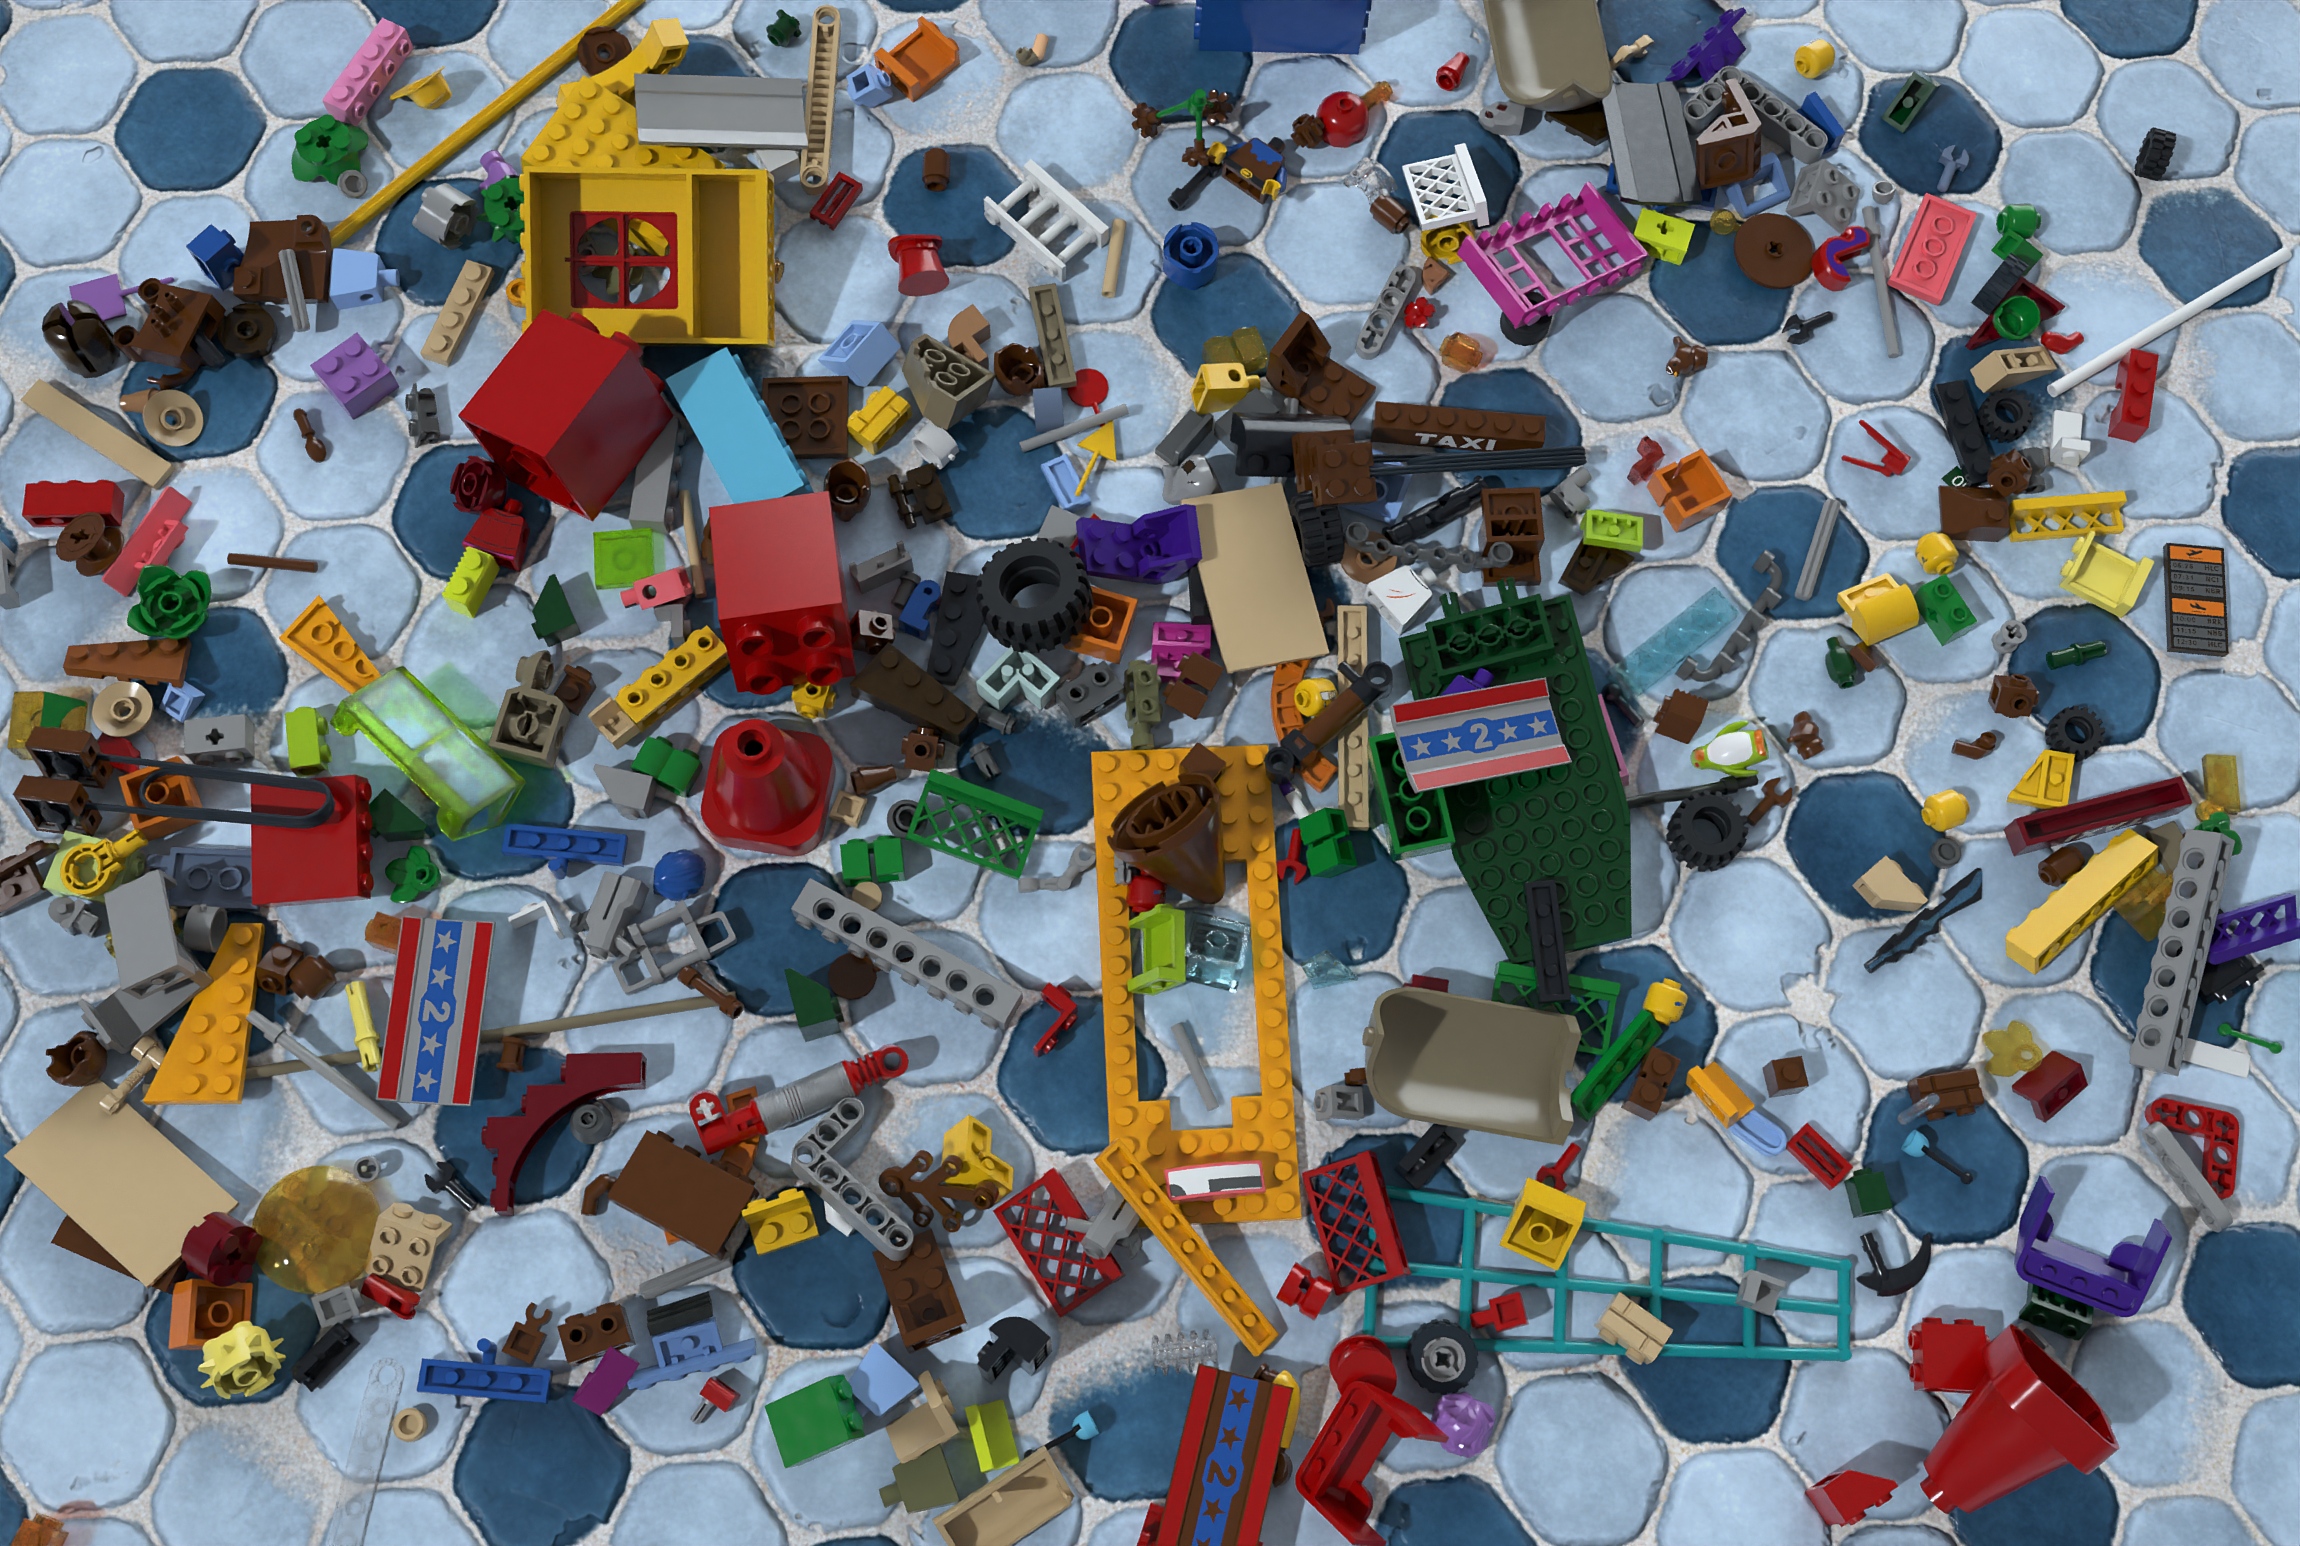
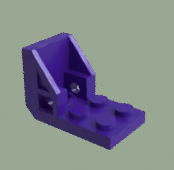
M1184 504L1144 514L1132 524L1081 517L1076 521L1079 555L1087 576L1158 585L1174 581L1203 559L1195 505Z

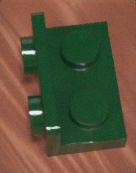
M2028 1282L2026 1304L2019 1311V1319L2029 1321L2035 1326L2045 1328L2066 1338L2079 1341L2093 1325L2094 1307Z

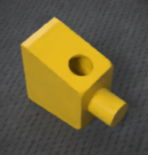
M1241 363L1201 364L1190 390L1196 413L1198 415H1205L1231 409L1255 387L1260 391V379L1257 374L1246 376L1244 366Z

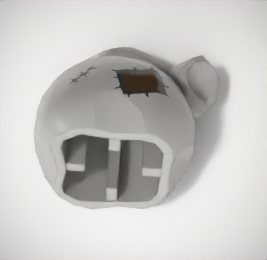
M1191 455L1180 466H1162L1165 478L1162 496L1168 504L1181 505L1180 501L1183 499L1223 493L1216 474L1204 455Z

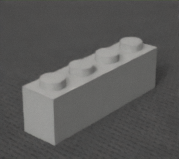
M673 417L637 463L629 514V522L633 531L668 534L669 524L674 523L675 508L672 507L673 498L678 497L679 482L676 481V474L681 472L683 465L682 455H679L680 447L686 444V429H682L679 418Z

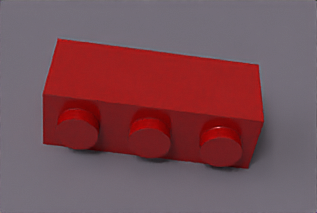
M69 480L67 483H53L51 481L28 483L25 487L22 516L33 528L65 527L79 515L95 512L102 516L105 526H121L125 494L115 482L109 480H98L92 483H84L78 480Z

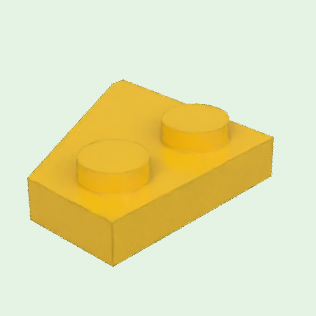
M2044 749L2020 782L2009 793L2006 802L2048 810L2068 805L2075 754Z

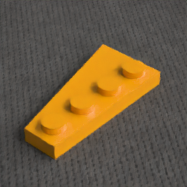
M320 595L312 601L279 637L282 643L369 709L390 688Z

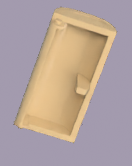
M1043 1445L1037 1451L932 1520L948 1546H1011L1072 1505V1498L1075 1496L1048 1450Z

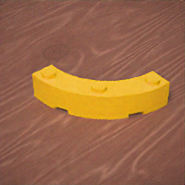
M678 18L651 21L645 37L627 57L611 68L589 78L632 106L636 105L634 73L667 74L672 67L680 65L686 54L689 42ZM579 81L559 86L556 100L558 108Z

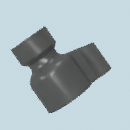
M2034 447L2019 450L2018 452L2029 461L2033 469L2029 485L2022 493L2035 494L2044 491L2045 482L2041 476L2046 468L2043 449Z

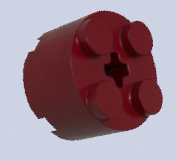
M224 1212L207 1214L203 1217L206 1221L199 1227L194 1225L184 1239L181 1256L182 1260L187 1264L186 1268L219 1287H227L237 1282L243 1283L247 1281L253 1273V1265L263 1244V1237L252 1227Z

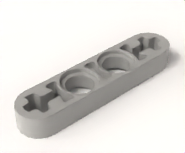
M1399 265L1393 269L1367 318L1355 347L1356 353L1362 359L1371 360L1379 355L1405 305L1416 278L1414 270L1409 266ZM1402 276L1407 277V280L1403 282L1401 289L1399 290L1398 288H1396L1398 280L1402 278ZM1388 296H1393L1397 298L1399 304L1391 307L1385 304L1384 299ZM1376 318H1382L1386 320L1388 325L1385 328L1379 329L1373 325L1372 321ZM1371 335L1374 336L1373 346L1365 349L1364 345L1368 343Z
M2158 1121L2142 1130V1137L2145 1143L2204 1223L2215 1232H2221L2231 1225L2233 1218L2229 1210L2168 1128Z

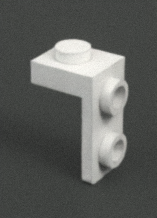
M2061 410L2054 411L2052 414L2049 462L2078 466L2088 455L2091 441L2081 440V414Z

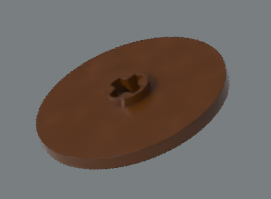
M1762 213L1752 216L1741 225L1733 243L1734 256L1742 272L1750 280L1766 288H1791L1799 284L1812 268L1811 261L1814 252L1808 235L1800 225L1783 215ZM1776 249L1777 252L1773 254L1770 252V250Z

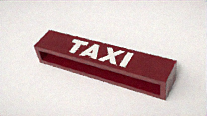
M2182 776L2019 817L2014 819L2003 830L2015 857L2177 815L2190 806L2192 800Z

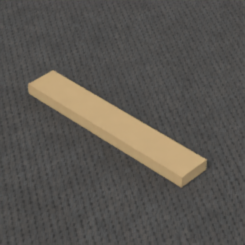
M40 378L20 399L26 406L156 491L175 470L172 464Z

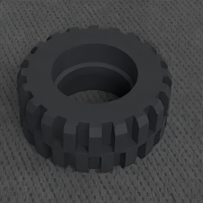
M1031 538L1021 539V543L1014 544L1012 542L1006 545V549L1002 552L998 550L992 555L993 560L991 562L987 561L982 567L983 574H979L976 582L978 587L975 591L976 600L989 633L994 639H998L1001 645L1006 648L1012 646L1013 651L1024 653V650H1029L1030 653H1040L1042 649H1047L1048 652L1055 650V646L1058 644H1067L1071 641L1070 637L1073 634L1077 636L1083 630L1082 623L1086 624L1091 616L1090 610L1093 608L1092 589L1082 560L1077 557L1076 552L1070 547L1064 548L1063 543L1056 540L1050 543L1047 538H1037V541H1031ZM1047 583L1059 587L1051 599L1039 606L1021 608L1011 604L1013 598L1028 586Z

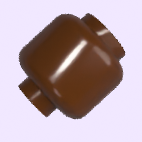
M321 954L318 957L307 955L289 972V976L293 981L289 987L302 1000L306 996L312 1000H318L336 984L335 974L338 971Z

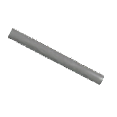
M1122 404L1019 442L1021 450L1024 453L1128 415V408L1126 404Z

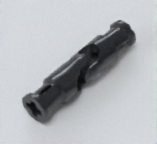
M1476 476L1473 482L1462 488L1456 487L1438 498L1437 501H1432L1402 517V521L1392 527L1382 528L1381 533L1394 545H1401L1410 539L1415 540L1442 525L1447 519L1454 518L1468 511L1471 505L1481 500L1480 493L1482 489H1489L1481 476ZM1427 516L1432 522L1425 525V517Z

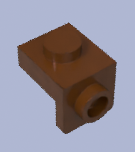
M276 942L256 966L258 987L270 993L286 996L289 992V972L304 959V952Z

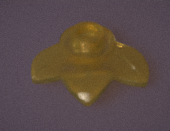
M2011 1021L2007 1031L1991 1030L1982 1035L1986 1047L1994 1054L1985 1066V1070L1993 1075L2011 1077L2019 1070L2025 1072L2036 1070L2042 1063V1051L2033 1043L2031 1031L2022 1023ZM2028 1051L2033 1057L2027 1060L2022 1058L2021 1053Z

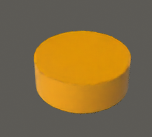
M522 278L512 280L506 287V295L509 302L519 308H523L521 293L522 290H525V279Z

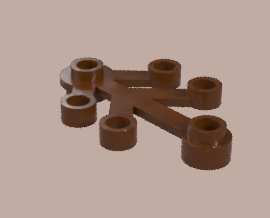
M925 1150L918 1151L912 1161L903 1168L897 1166L887 1168L879 1176L881 1190L890 1197H899L914 1213L913 1221L919 1227H927L934 1218V1212L929 1206L923 1205L912 1192L922 1194L943 1217V1227L949 1232H957L962 1226L964 1218L960 1212L954 1210L942 1197L972 1202L980 1210L993 1207L999 1197L998 1188L989 1181L979 1182L974 1189L942 1184L941 1182L947 1177H956L963 1168L962 1160L956 1155H949L939 1168L923 1180L911 1179V1177L917 1172H926L932 1165L933 1157ZM918 1158L923 1159L926 1164H922ZM948 1163L953 1164L956 1169L951 1168ZM920 1214H924L927 1219L922 1218ZM949 1218L954 1219L957 1224L952 1223Z

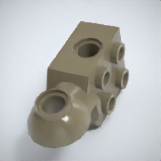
M548 650L538 651L530 657L522 656L516 669V681L521 682V685L506 690L488 746L496 756L553 770L571 714L557 696L546 694L543 691L549 687L554 673V664L551 662V655Z

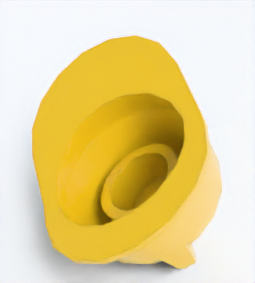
M442 66L429 76L402 87L394 92L389 99L393 100L406 95L421 108H438L452 96L449 86L441 73L445 66Z

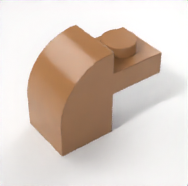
M972 304L952 319L948 328L949 348L989 370L988 355L979 345L991 338L990 324Z

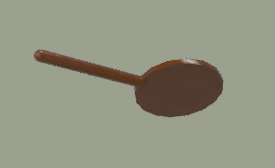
M846 953L839 956L831 964L828 972L829 984L832 990L842 998L848 1000L860 999L874 988L877 980L876 972L883 970L874 966L867 956L859 958L852 953ZM914 956L900 959L899 961L906 963L911 961Z

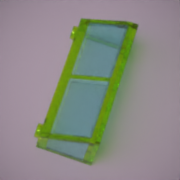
M404 666L392 669L341 700L330 721V724L343 736L355 735L360 730L439 805L437 824L440 830L453 842L500 826L526 783L519 774Z

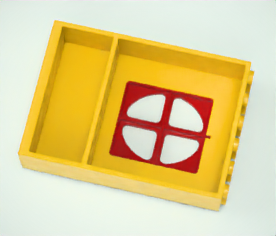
M524 166V174H520L519 177L520 190L524 192V203L520 204V218L524 221L525 232H521L520 235L521 249L525 250V261L521 262L522 279H525V290H522L521 303L522 307L526 308V319L522 320V334L542 309H545L565 319L572 312L579 313L598 328L600 335L610 338L615 331L629 336L639 346L775 348L774 176L767 169ZM610 218L618 221V253L616 255L599 256L580 255L578 253V244L590 228ZM630 220H643L658 229L669 243V255L632 256L629 252ZM616 266L619 270L618 302L609 303L603 301L589 292L579 279V267ZM632 267H668L670 269V278L659 293L641 303L634 304L630 301L629 271Z

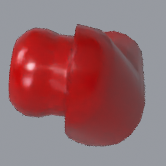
M2047 331L2043 333L2040 341L2048 350L2062 355L2082 344L2084 337L2078 331L2067 337L2056 332Z

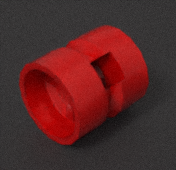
M1295 1262L1276 1299L1290 1307L1294 1305L1299 1306L1300 1313L1315 1321L1334 1284L1321 1276L1311 1277V1270Z

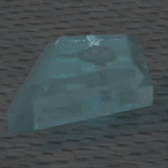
M1328 950L1300 963L1314 990L1358 980L1357 975Z

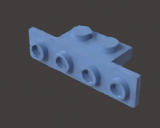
M715 1317L654 1335L651 1339L658 1364L636 1370L627 1384L629 1389L645 1390L655 1386L659 1381L666 1379L678 1381L687 1377L688 1373L698 1370L710 1372L717 1369L720 1364L731 1361L735 1364L745 1362L752 1355L756 1354L755 1338L723 1346Z

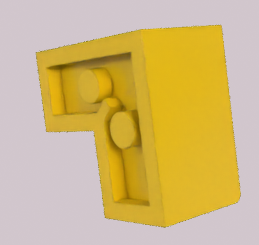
M971 1115L966 1116L944 1134L941 1165L949 1155H956L963 1162V1168L956 1177H947L944 1182L949 1185L973 1189L981 1181L992 1182L999 1190V1197L996 1201L998 1202L1012 1192L1014 1168L991 1153L992 1130ZM948 1163L951 1168L956 1169L953 1164Z

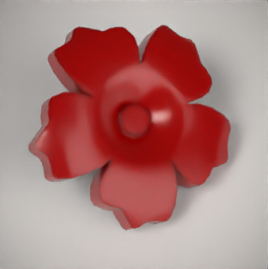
M1418 297L1415 303L1411 302L1405 307V325L1410 329L1414 326L1425 329L1426 326H1429L1427 318H1432L1436 312L1435 306L1429 304L1425 297Z

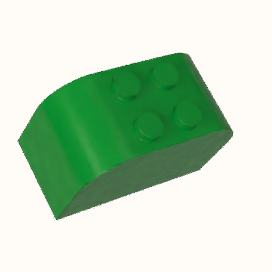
M1391 732L1368 737V760L1386 840L1393 862L1453 849L1455 838L1443 788L1414 793L1407 777L1395 733Z

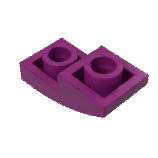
M610 1346L593 1373L589 1371L572 1401L601 1416L623 1390L640 1363Z

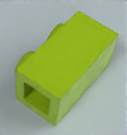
M298 707L293 712L285 713L289 765L292 772L297 777L303 778L318 775L323 770L328 771V763L332 761L330 747L328 744L326 745L325 735L329 734L326 717H322L315 708Z

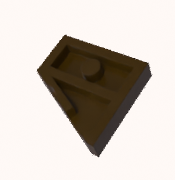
M1599 102L1569 111L1545 112L1544 119L1551 123L1554 120L1566 127V132L1581 137L1583 141L1594 147L1608 140L1602 107Z
M1582 537L1558 583L1585 596L1631 566L1635 557L1619 549L1583 544Z

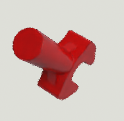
M1293 829L1287 858L1277 862L1276 869L1279 882L1283 881L1286 869H1293L1295 871L1294 885H1298L1305 877L1307 867L1299 861L1303 842L1300 829Z
M1571 1143L1553 1167L1546 1168L1542 1166L1537 1171L1535 1180L1542 1183L1545 1178L1549 1177L1554 1181L1553 1188L1562 1192L1567 1186L1563 1180V1174L1580 1153L1581 1148L1575 1143Z

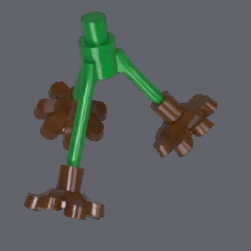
M1197 89L1189 99L1162 111L1155 110L1153 106L1148 107L1145 102L1138 103L1137 108L1132 110V115L1137 118V120L1132 122V127L1134 130L1141 128V136L1143 138L1149 136L1153 138L1158 133L1157 127L1161 125L1162 117L1184 108L1188 109L1189 113L1196 118V138L1194 139V147L1186 148L1185 154L1182 155V162H1188V165L1196 167L1198 162L1200 165L1205 166L1209 165V162L1216 163V157L1207 155L1210 148H1205V139L1202 138V118L1207 117V123L1211 126L1216 124L1217 119L1222 124H1225L1229 120L1226 112H1233L1234 106L1233 104L1226 103L1230 98L1227 92H1222L1219 95L1218 90L1213 89L1209 92V97H1206V92L1203 89Z

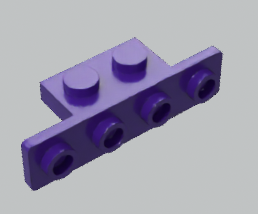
M1744 7L1735 11L1729 9L1719 17L1720 22L1703 33V40L1692 45L1687 50L1688 55L1672 65L1670 68L1672 72L1665 80H1680L1695 66L1707 83L1720 69L1731 66L1746 50L1732 29L1747 12Z

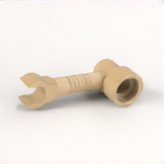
M149 1035L140 1039L131 1052V1055L140 1061L138 1066L116 1089H113L100 1101L101 1109L109 1115L114 1114L118 1110L126 1096L153 1067L156 1070L159 1069L166 1052Z

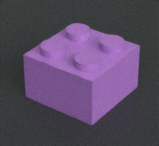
M355 333L310 365L321 384L353 420L399 388L391 370L358 333Z

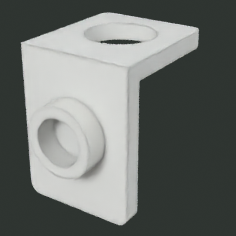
M546 900L538 904H527L520 908L519 913L508 917L509 923L513 928L518 929L547 915L560 940L565 938L555 914Z

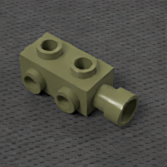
M1134 660L1129 662V669L1124 672L1125 682L1123 686L1126 694L1127 709L1125 719L1128 728L1133 729V735L1130 736L1131 749L1150 750L1155 747L1151 728L1161 722L1163 715V706L1159 703L1161 678L1157 674V665L1146 664L1144 660ZM1130 682L1134 683V690L1130 687ZM1132 711L1136 712L1135 718L1132 715Z

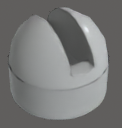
M1880 180L1873 185L1872 196L1876 203L1884 205L1893 199L1895 195L1894 183L1888 180Z
M365 1156L356 1161L353 1171L358 1180L370 1182L378 1178L382 1167L377 1158ZM375 1165L376 1171L362 1172L361 1166Z

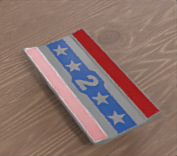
M1546 677L1389 706L1393 730L1407 777L1414 793L1572 762L1565 745L1562 743L1552 711Z
M402 915L376 1100L472 1107L496 926L495 921H464Z

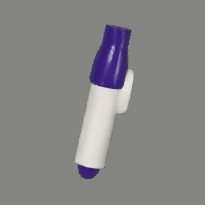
M1289 782L1284 785H1278L1281 793L1287 799L1299 819L1310 815L1301 801L1302 794L1295 784Z

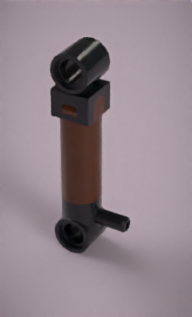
M1346 661L1341 662L1338 665V670L1352 684L1299 730L1294 728L1280 741L1281 747H1275L1268 751L1264 762L1269 781L1277 785L1289 783L1294 778L1295 766L1302 772L1317 759L1316 754L1369 707L1376 701L1388 697L1393 688V674L1389 665L1380 661L1372 662L1366 666L1363 675H1359ZM1376 677H1380L1385 680L1381 684H1374L1373 682H1371V680ZM1278 762L1287 764L1286 768L1282 770L1274 769L1273 765Z

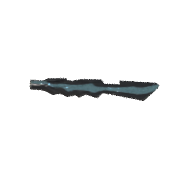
M1976 868L1942 895L1946 900L1932 910L1928 908L1922 910L1905 926L1900 935L1893 934L1876 951L1874 957L1864 964L1866 971L1873 973L1884 964L1896 963L1901 955L1911 954L1916 946L1923 945L1925 936L1939 932L1940 920L1981 900L1982 869Z

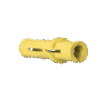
M354 981L351 982V985L347 984L345 986L356 1033L354 1043L360 1051L363 1071L374 1072L377 1071L376 1064L379 1069L381 1067L382 1058L378 1045L380 1035L375 1032L365 982Z

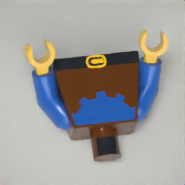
M1273 137L1268 144L1259 138H1252L1248 142L1225 146L1220 142H1213L1207 152L1208 156L1213 155L1216 157L1215 162L1217 164L1224 161L1222 177L1262 205L1266 202L1269 195L1275 201L1277 196L1286 189L1287 170L1284 167L1285 157L1281 154L1286 146L1278 137Z

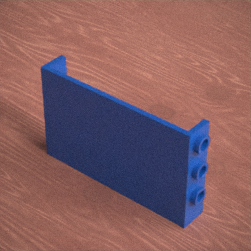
M1196 0L1194 39L1199 40V51L1358 55L1360 44H1365L1366 28H1368L1369 20L1368 11H1371L1372 0Z

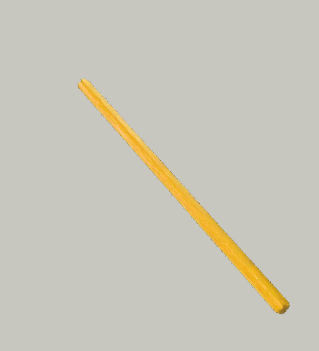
M619 0L329 231L331 252L333 248L341 245L578 55V43L584 36V33L597 26H615L646 0Z

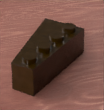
M889 642L849 683L852 697L860 701H867L873 704L875 708L899 716L901 720L909 724L913 723L918 726L935 728V733L942 734V739L959 747L979 727L978 714Z

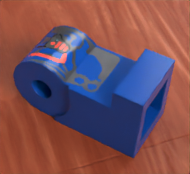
M924 580L917 585L898 618L899 630L926 641L931 632L928 619L932 612L938 610L940 606L941 589L938 583L932 580Z

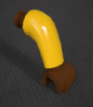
M1263 1363L1253 1378L1293 1388L1277 1459L1278 1469L1272 1481L1274 1488H1279L1290 1479L1293 1472V1464L1285 1450L1290 1449L1301 1402L1300 1389L1290 1372L1283 1370L1279 1373L1275 1369L1270 1371V1366L1267 1363Z

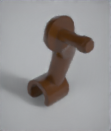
M201 358L195 372L182 370L172 375L163 374L160 379L148 377L147 382L149 384H158L162 391L171 390L187 383L200 366L208 364Z

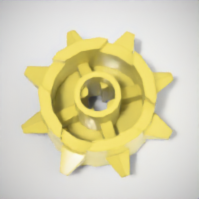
M242 1321L235 1324L232 1330L220 1335L218 1338L205 1342L202 1348L205 1363L199 1365L198 1371L209 1374L210 1378L200 1387L203 1389L213 1385L218 1396L225 1399H230L231 1394L244 1392L245 1397L265 1389L275 1380L274 1372L277 1369H281L280 1363L286 1359L285 1355L274 1350L284 1339L280 1338L271 1341L265 1329L253 1326L250 1321Z

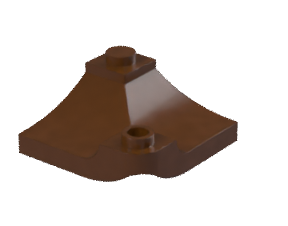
M297 215L295 220L250 222L246 250L240 266L235 267L233 295L243 302L271 301L275 305L289 304L279 252L292 249L297 260L305 304L328 303L331 238L326 224L315 215Z

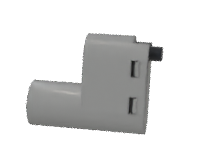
M1584 467L1578 468L1549 493L1551 500L1565 513L1567 519L1579 514L1590 504L1588 496L1580 489L1592 478L1589 471Z

